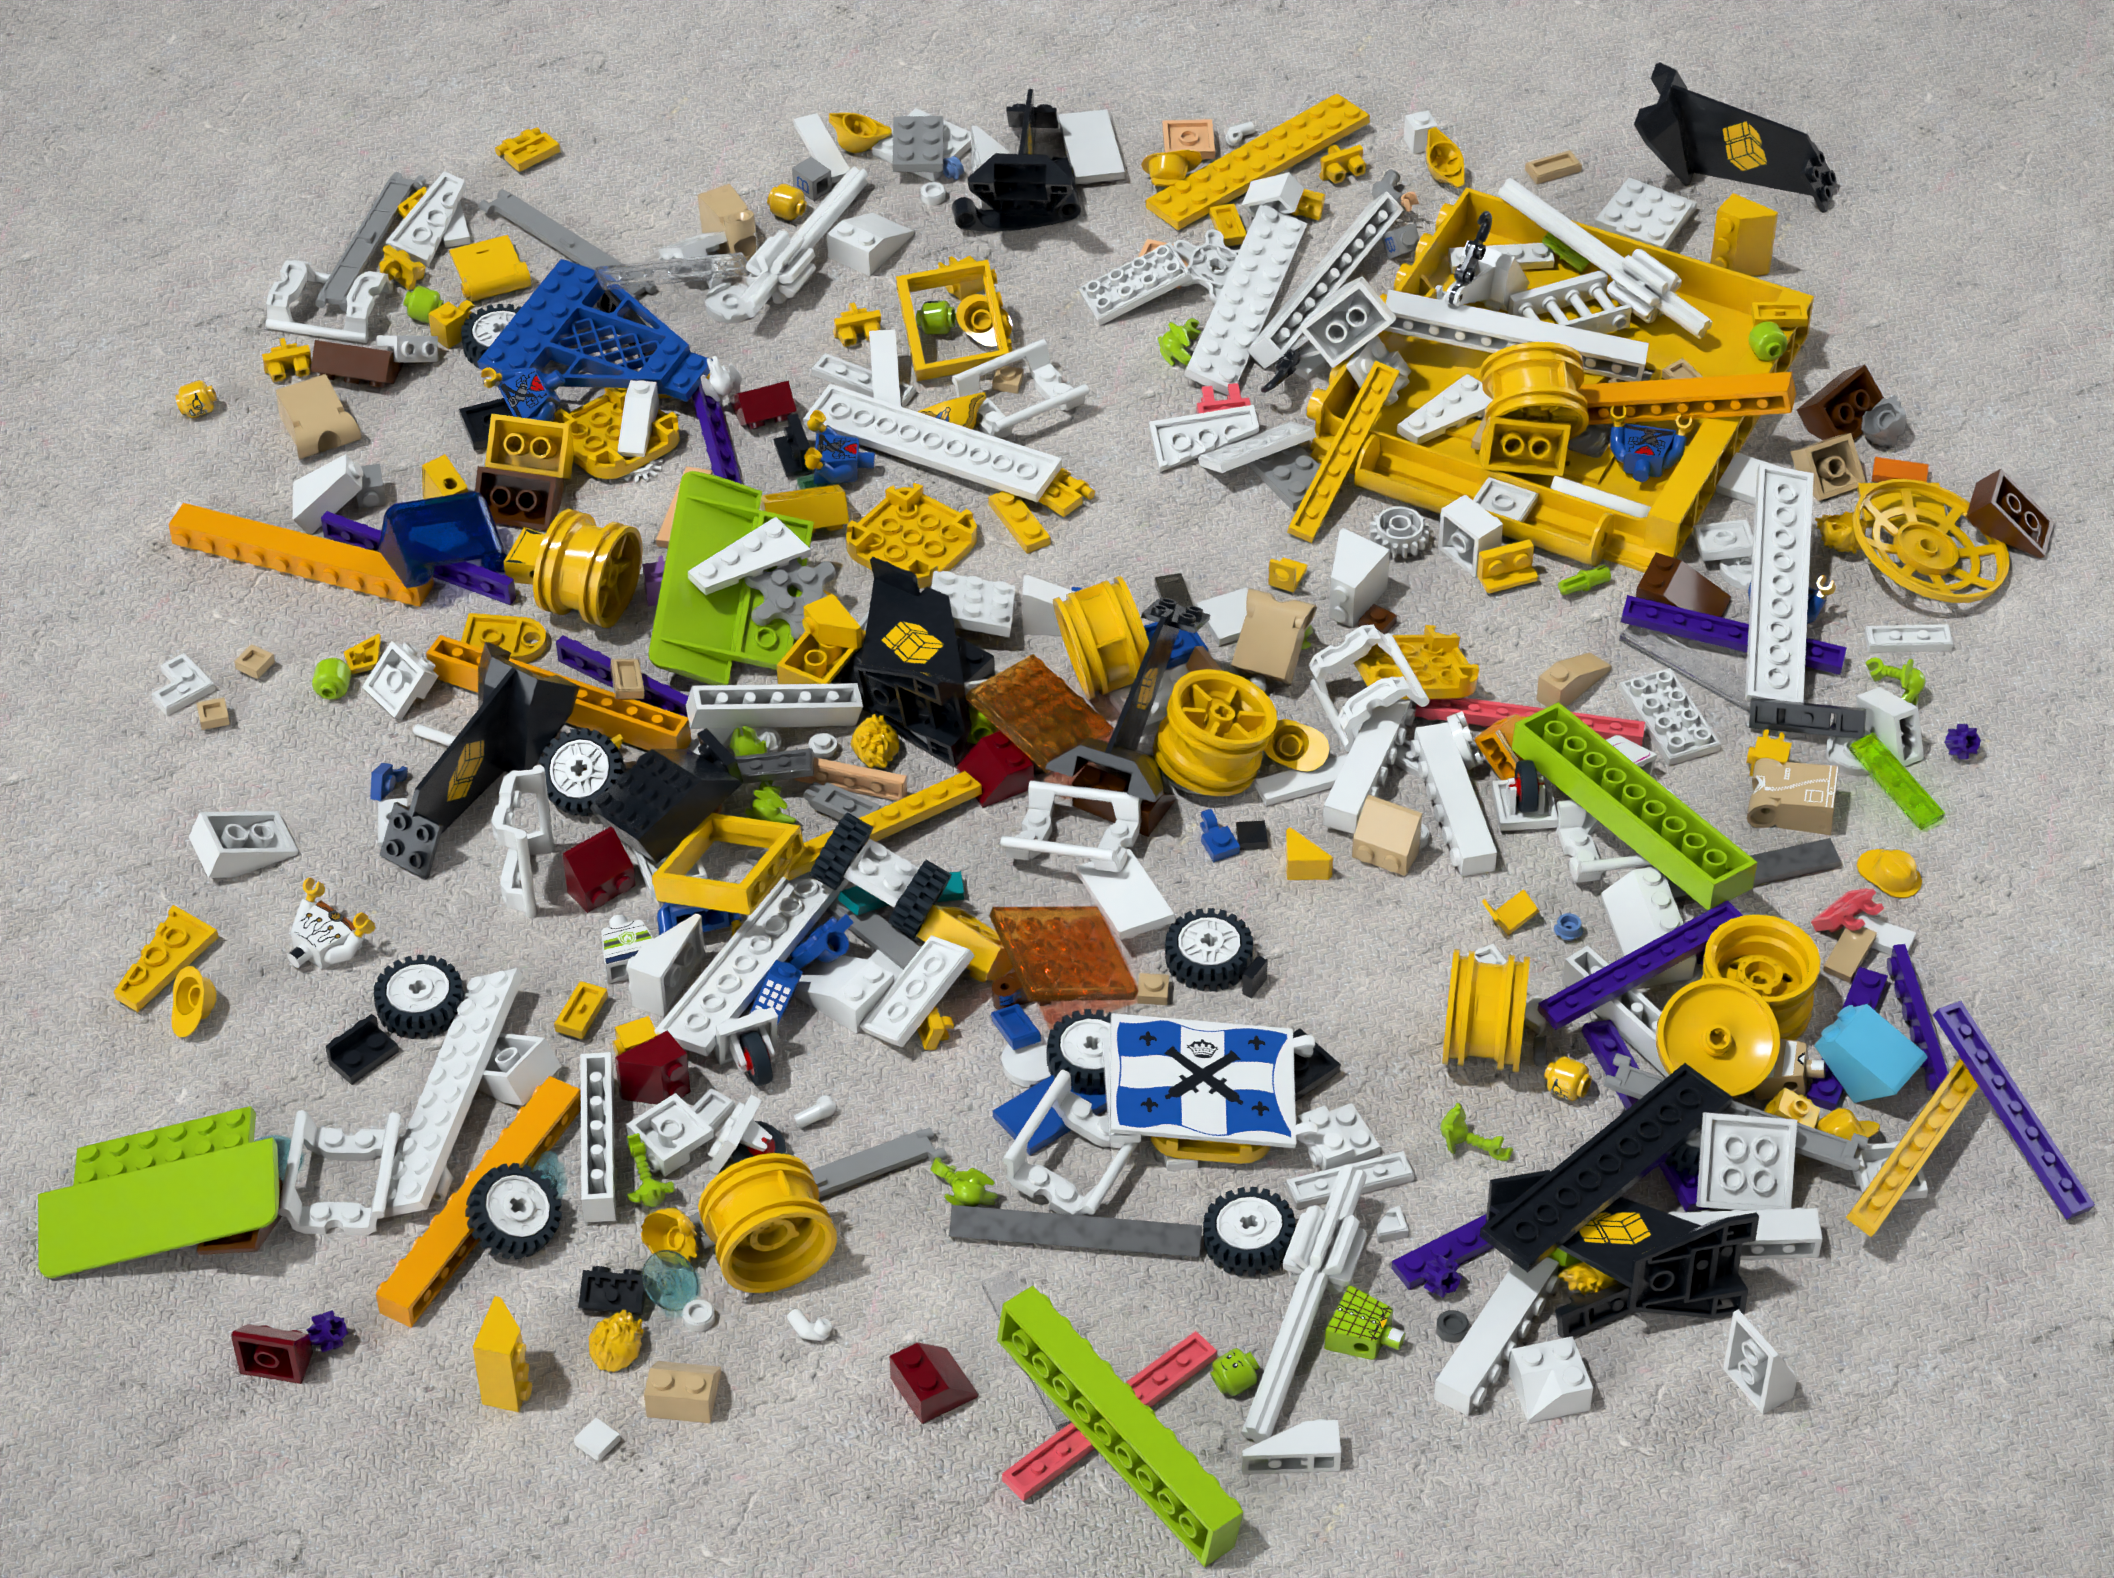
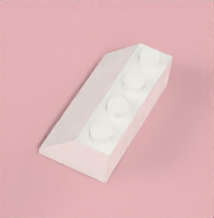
M1654 866L1632 870L1601 893L1604 907L1623 957L1683 925L1666 876ZM1696 955L1687 958L1635 988L1691 980Z

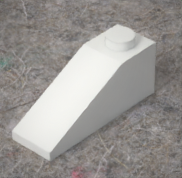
M630 380L625 396L617 451L621 456L645 457L652 433V422L656 420L659 410L657 382Z
M1317 1419L1314 1421H1304L1242 1450V1475L1340 1471L1341 1446L1338 1420Z

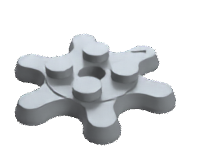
M795 558L789 561V565L777 568L773 572L763 571L762 575L756 577H744L747 586L760 590L764 596V602L752 611L753 622L757 625L765 626L774 619H784L790 625L792 637L798 640L805 632L802 625V619H804L803 606L827 596L823 591V587L835 577L836 571L833 564L824 561L815 568L803 567ZM793 585L794 588L802 592V595L792 597L788 594L787 589Z

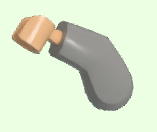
M1389 169L1385 172L1381 181L1373 184L1372 196L1375 200L1387 191L1404 209L1402 212H1409L1412 210V205L1419 204L1415 192H1397L1394 188L1400 181V174L1393 169Z

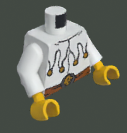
M308 877L303 882V890L307 893V897L302 898L292 925L291 937L294 949L287 954V957L296 968H299L309 960L320 969H326L335 963L351 960L357 950L362 947L364 933L370 934L375 930V923L368 919V915L363 912L356 914L352 923L322 900L316 903L315 898L321 897L325 893V886L318 881L315 889L312 890L315 880L311 877Z

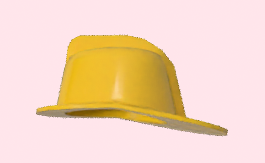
M1190 149L1153 153L1143 159L1141 166L1146 173L1150 174L1152 185L1169 187L1175 185L1178 181L1184 180L1187 172L1194 170L1200 165L1202 157L1199 152Z
M981 294L967 296L957 307L956 318L958 324L978 343L984 346H997L986 296ZM1000 307V314L1005 315L1007 319L1008 330L1004 332L1006 339H1008L1012 333L1013 323L1009 314Z
M1289 719L1277 720L1271 741L1264 749L1265 753L1273 761L1304 772L1313 771L1321 767L1327 760L1330 750L1328 740L1322 732Z
M1883 849L1869 850L1863 853L1857 860L1856 867L1859 874L1892 897L1909 898L1915 895L1921 888L1922 879L1917 870L1915 860L1905 851L1898 849L1890 851Z
M186 966L181 969L173 985L172 1029L178 1037L191 1035L197 1028L200 1020L210 1015L216 1003L217 993L213 982L203 977L194 966Z
M1837 1108L1822 1117L1817 1122L1815 1129L1851 1141L1854 1133L1869 1138L1879 1131L1880 1126L1874 1121H1858L1852 1111L1846 1108Z

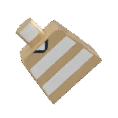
M1780 1038L1779 1054L1772 1071L1754 1089L1756 1100L1772 1099L1784 1088L1794 1091L1797 1095H1804L1808 1078H1825L1826 1062L1824 1060H1809L1808 1047L1805 1042Z

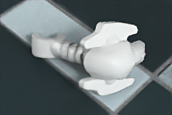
M716 356L712 357L713 361L708 358L707 364L711 376L709 379L705 375L701 376L702 388L705 394L719 402L720 397L718 394L721 396L728 395L732 392L733 387L736 393H740V383L743 379L733 364H729V371H727L724 365L721 366Z

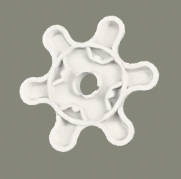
M1211 229L1205 233V244L1201 246L1192 245L1185 240H1177L1174 242L1173 247L1180 258L1188 263L1187 269L1192 277V280L1180 286L1200 284L1209 290L1210 300L1216 304L1239 250L1227 248L1223 243V234L1218 230ZM1212 266H1217V267H1219L1221 270H1216V269H1215L1214 272H1213V271H1212Z

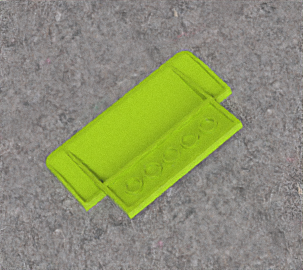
M697 471L685 473L680 481L648 656L651 663L657 668L709 685H728L732 661L777 670V664L793 646L794 638L791 635L789 623L784 619H774L765 626H760L753 622L752 611L764 602L762 592L747 586L743 577L739 579L737 584L705 595L688 579V571L774 517H777L810 548L814 522L759 510L762 491L711 474ZM797 558V562L801 566H807L808 558ZM776 565L763 571L773 572L778 567ZM793 585L787 589L788 594L792 597L802 595V592L794 588Z
M252 1106L77 1148L73 1186L38 1194V1266L42 1275L46 1278H56L257 1230L272 1224L277 1218L279 1206L278 1149L273 1137L254 1142L256 1112Z

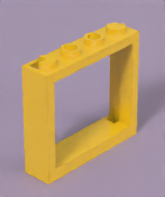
M989 260L896 276V288L916 382L959 374L1013 351L1011 339H1006L1004 331L1008 330L1007 319L1005 315L1000 314L999 308L1003 307L1000 291L995 292L994 284H998L995 269H990ZM982 279L998 351L925 364L910 292Z
M711 813L680 843L653 874L652 885H654L657 901L751 915L805 851L800 825ZM714 841L769 848L740 884L685 876Z

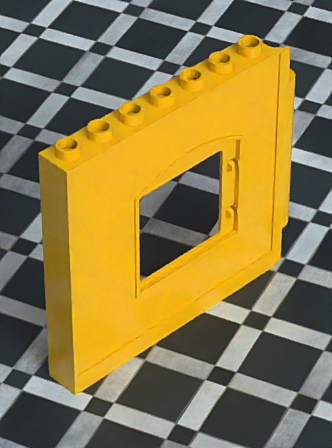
M1466 187L1454 205L1445 203L1441 207L1436 220V232L1434 235L1424 233L1421 236L1416 247L1413 265L1403 263L1400 266L1394 281V291L1424 297L1431 288L1435 289L1437 285H1440L1443 288L1442 291L1447 292L1449 286L1456 281L1454 273H1451L1448 257L1449 248L1465 247L1467 241H1474L1481 226L1477 221L1484 211L1490 212L1492 216L1490 232L1486 241L1483 242V245L1486 246L1542 243L1548 231L1502 198ZM1573 221L1622 257L1632 256L1636 249H1642L1675 272L1682 280L1681 287L1675 292L1678 294L1677 296L1713 321L1711 328L1706 331L1705 336L1698 339L1665 314L1661 317L1657 315L1652 323H1646L1631 312L1630 327L1607 333V335L1649 343L1645 368L1654 371L1649 380H1664L1662 369L1682 358L1703 377L1788 371L1808 337L1814 296ZM1553 252L1554 268L1525 269L1523 272L1530 282L1527 290L1600 271L1601 269L1589 262L1580 273L1564 259L1559 260L1560 256ZM1608 275L1607 287L1613 281L1610 275ZM1606 290V295L1614 304V306H1622L1620 303L1611 298V296L1607 293ZM1383 293L1380 295V298L1386 304L1387 294ZM1597 299L1584 302L1592 314L1605 311ZM1477 301L1475 303L1463 304L1476 308L1491 310L1485 306V303L1480 301ZM1805 301L1808 316L1807 327H1780L1787 337L1788 345L1786 351L1778 359L1772 361L1759 359L1750 347L1748 340L1749 334L1754 328L1751 314L1752 302ZM1573 305L1560 308L1569 321L1581 317ZM1499 309L1498 311L1501 313L1508 314V311ZM1550 312L1537 315L1540 321L1558 324ZM1383 330L1378 334V337L1389 353L1398 351L1411 370L1407 377L1409 383L1397 391L1399 398L1395 403L1389 406L1383 405L1349 473L1355 475L1354 486L1440 515L1442 508L1463 495H1467L1473 500L1488 477L1539 494L1538 501L1524 522L1487 511L1503 523L1502 536L1517 541L1530 539L1535 547L1594 567L1598 566L1602 559L1645 573L1656 552L1677 559L1693 531V526L1697 525L1716 493V486L1736 452L1739 453L1761 415L1692 419L1693 428L1690 432L1686 433L1687 442L1681 460L1671 468L1665 469L1661 477L1649 476L1645 482H1638L1633 478V474L1623 471V463L1616 459L1611 451L1610 444L1599 458H1593L1567 449L1563 476L1559 477L1652 507L1647 517H1634L1550 489L1554 478L1552 475L1482 469L1479 461L1480 450L1471 448L1472 439L1481 420L1470 418L1466 421L1465 425L1458 428L1456 426L1449 427L1444 434L1419 445L1398 434L1397 425L1466 374L1474 377L1475 369L1480 364H1483L1484 360L1493 353ZM1355 352L1337 366L1331 368L1328 388L1326 390L1316 388L1307 406V418L1316 421V438H1313L1310 456L1320 464L1325 458L1361 389L1346 368ZM1682 419L1680 425H1687L1689 419ZM1676 420L1627 423L1676 430V434L1679 431Z

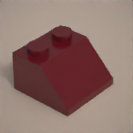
M789 380L737 393L729 397V402L740 425H749L750 429L765 426L764 420L774 418L775 423L787 420V415L797 411Z
M1008 728L982 737L957 766L958 773L966 771L982 785V794L975 797L982 808L1028 791L1029 782L1031 780L1034 781V765Z
M612 826L562 853L567 893L587 913L603 906L606 902L636 886L634 866Z
M668 1030L615 1057L619 1096L622 1100L657 1105L675 1093L680 1098H683L691 1092L687 1053Z
M250 1324L244 1325L232 1332L231 1339L240 1374L302 1384L313 1355L309 1334L298 1330L287 1331L275 1329L267 1325L256 1326Z
M917 1342L889 1356L890 1378L921 1424L978 1398L977 1391L945 1347Z

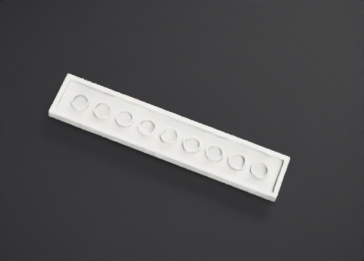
M1260 204L1183 376L1205 386H1212L1214 390L1229 395L1228 384L1238 383L1250 356L1247 349L1255 341L1262 329L1307 223L1280 213L1274 208Z
M832 384L828 385L803 418L804 425L808 427L807 422L810 419V415L814 410H819L826 417L823 423L825 426L829 425L838 435L859 439V444L1035 502H1038L1063 466L1062 458Z
M1760 464L1757 469L1745 701L1751 702L1752 698L1803 703L1814 473Z
M810 872L790 881L783 876L654 1030L655 1034L659 1035L668 1030L683 1049L708 1056L717 1045L716 1025L729 1018H739L760 992L775 960L784 962L839 895L840 891L848 884L849 880L845 878L837 890H833L809 875Z
M518 968L471 978L467 984L464 1000L457 1008L458 1013L448 1029L447 1036L438 1053L433 1069L428 1076V1081L418 1100L417 1107L409 1121L406 1133L398 1147L393 1161L383 1218L428 1209L524 975Z

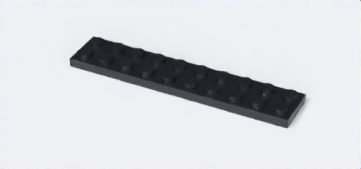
M1684 1063L1481 1227L1479 1236L1528 1273L1702 1130L1703 1112L1721 1114L1731 1106L1733 1097Z

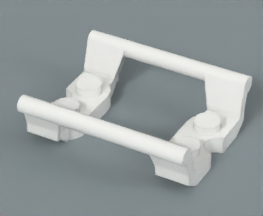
M286 260L280 270L282 281L274 282L268 293L266 328L366 344L368 342V317L375 305L374 297L381 292L392 293L393 283H390L388 274L368 271L358 276L346 298L347 313L344 330L293 322L288 307L289 304L299 297L307 281L326 283L331 274L313 271L309 262Z
M1045 339L1038 340L952 376L957 398L977 394L979 391V376L1020 359H1026L1029 371L1035 382V388L1045 398V401L1005 417L996 405L986 398L979 407L976 420L981 421L979 422V428L982 433L1000 439L1011 435L1015 424L1053 408L1065 409L1067 411L1084 404L1085 395L1089 394V388L1086 384L1073 388L1070 384L1061 383V374L1050 363L1048 346Z
M1374 625L1360 626L1345 636L1346 639L1343 644L1338 647L1328 646L1315 654L1309 663L1314 678L1311 680L1310 685L1347 752H1350L1355 741L1352 728L1368 720L1372 716L1373 709L1376 707L1391 706L1406 695L1421 707L1429 704V698L1392 634H1383ZM1378 644L1379 647L1393 658L1405 678L1403 676L1390 677L1376 681L1348 699L1339 714L1329 697L1323 677L1327 674L1342 671L1345 667L1366 656L1371 647Z
M536 765L532 770H513L503 777L499 792V804L495 806L491 820L493 837L498 841L499 845L509 848L501 876L502 899L507 908L523 911L528 918H534L537 915L529 855L551 853L555 849L545 769L542 765ZM521 793H536L541 831L526 834L525 831L514 828L515 808H520Z
M1032 780L1029 782V810L1022 822L1023 831L1015 837H1001L1000 844L1001 847L1005 848L1007 858L1029 860L1043 852L1089 858L1097 870L1122 871L1128 858L1125 848L1133 847L1139 835L1142 798L1129 795L1127 792ZM1056 795L1112 802L1117 820L1116 823L1107 828L1098 848L1048 841L1053 830L1052 813Z
M1574 800L1557 802L1559 840L1564 854L1573 856L1570 858L1569 868L1575 882L1600 880L1604 871L1652 866L1641 855L1600 860L1592 837L1584 832L1582 828L1587 811Z
M1061 1070L1002 1161L1007 1165L1006 1178L1014 1188L1031 1198L1036 1195L1045 1196L1049 1201L1048 1208L1054 1212L1081 1216L1086 1213L1093 1215L1139 1142L1110 1143L1108 1115L1103 1117L1096 1116L1091 1110V1103L1070 1091L1071 1075L1069 1072ZM1051 1107L1056 1110L1069 1129L1101 1147L1121 1148L1098 1185L1087 1193L1085 1197L1078 1193V1190L1072 1183L1039 1164L1030 1165L1025 1162L1028 1142Z
M304 1110L297 1111L278 1207V1214L286 1216L293 1230L303 1234L325 1235L329 1229L334 1227L343 1229L344 1235H369L377 1231L378 1219L383 1218L385 1213L401 1119L400 1114L390 1113L385 1129H360L356 1135L348 1136L343 1133L342 1128H317L308 1112ZM303 1144L307 1150H311L329 1160L367 1161L382 1155L372 1207L365 1208L359 1203L317 1202L311 1206H302L295 1185Z

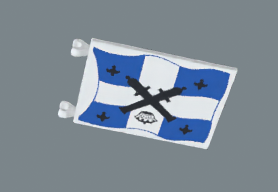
M1111 1013L1110 1133L1295 1148L1296 1139L1306 1144H1313L1316 1141L1318 1125L1315 1122H1304L1296 1125L1294 1053L1302 1057H1311L1315 1046V1039L1311 1035L1293 1038V1029Z

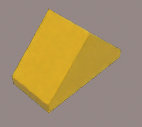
M1289 827L1286 830L1285 843L1287 880H1329L1332 877L1333 857Z

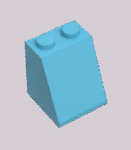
M1868 1004L1856 1007L1849 1005L1843 1008L1837 1015L1839 1018L1821 1032L1822 1037L1814 1045L1854 1103L1896 1095L1928 1058L1924 1051Z

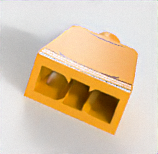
M1514 714L1498 720L1474 739L1500 780L1515 778L1516 763L1524 760L1512 750L1515 723L1527 717H1520V715Z

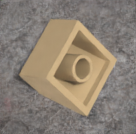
M1851 433L1838 435L1790 451L1796 470L1814 473L1813 496L1817 501L1858 488V483H1866Z
M1368 795L1353 836L1352 857L1406 876L1419 854L1422 813Z
M657 1361L650 1367L644 1392L646 1416L649 1418L711 1423L721 1367Z

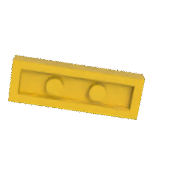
M1004 491L988 496L989 506L1026 554L1051 545V537L1019 496Z

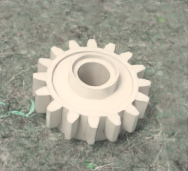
M1391 507L1382 510L1379 516H1374V522H1370V541L1390 549L1392 558H1395L1397 554L1407 558V553L1416 556L1418 549L1424 550L1425 543L1429 542V523H1425V517L1413 509Z

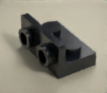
M798 413L787 415L788 427H784L785 436L774 438V446L785 476L791 477L811 473L812 470L806 467V460L804 459V455L810 448Z
M707 728L697 733L700 746H698L699 756L734 776L741 783H744L737 760Z
M373 1014L358 1021L352 1028L342 1035L335 1037L326 1045L329 1066L351 1085L399 1052L398 1044L378 1027L377 1017Z
M593 1266L592 1271L583 1270L578 1308L580 1310L620 1313L625 1309L627 1313L630 1312L632 1315H643L646 1287H649L650 1280L646 1275H642V1271L636 1269H624L623 1273H612L611 1268Z

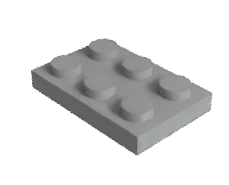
M943 116L893 117V172H943Z
M1299 444L1247 463L1292 511L1298 509L1320 467Z

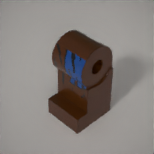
M1033 966L996 979L992 984L993 1006L1000 1010L1015 1004L1023 1005L1033 1001H1037L1039 1006L1050 1004V985L1041 966Z

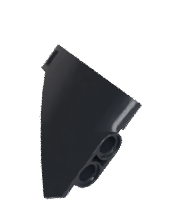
M1053 157L1051 159L1072 180L1073 187L1072 194L1051 216L1000 215L993 209H978L970 198L961 197L956 199L951 207L955 224L960 229L1015 231L1054 225L1077 218L1081 213V207L1068 157Z

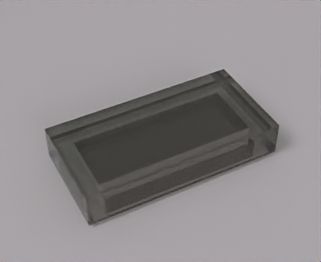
M1182 573L1155 577V587L1159 598L1172 599L1177 602L1176 605L1186 608L1187 606H1193Z

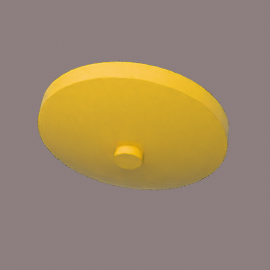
M1705 978L1685 985L1669 999L1657 1022L1656 1048L1660 1061L1668 1075L1686 1063L1734 1099L1757 1088L1770 1074L1779 1054L1780 1033L1777 1020L1770 1006L1753 989L1731 979Z

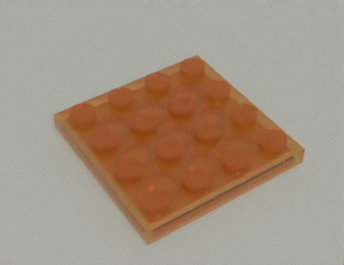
M1034 654L970 689L966 695V699L1047 774L1051 770L1045 769L1046 764L1055 755L1088 737L1104 740L1114 730V727L1102 715L1098 714L1086 703L1084 698L1076 694L1062 678L1053 673Z
M1097 906L992 907L989 917L1029 1002L1135 1000L1139 991Z

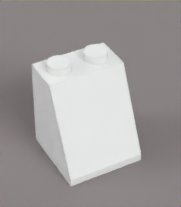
M1344 528L1340 530L1331 575L1330 618L1353 628L1365 612L1387 590L1390 549Z

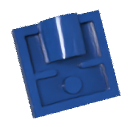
M847 914L838 920L833 916L825 924L816 928L804 943L799 944L791 952L790 956L792 959L787 963L792 964L799 970L815 958L824 963L833 962L847 952L849 941L844 932L854 922ZM828 943L833 946L834 952L830 950Z

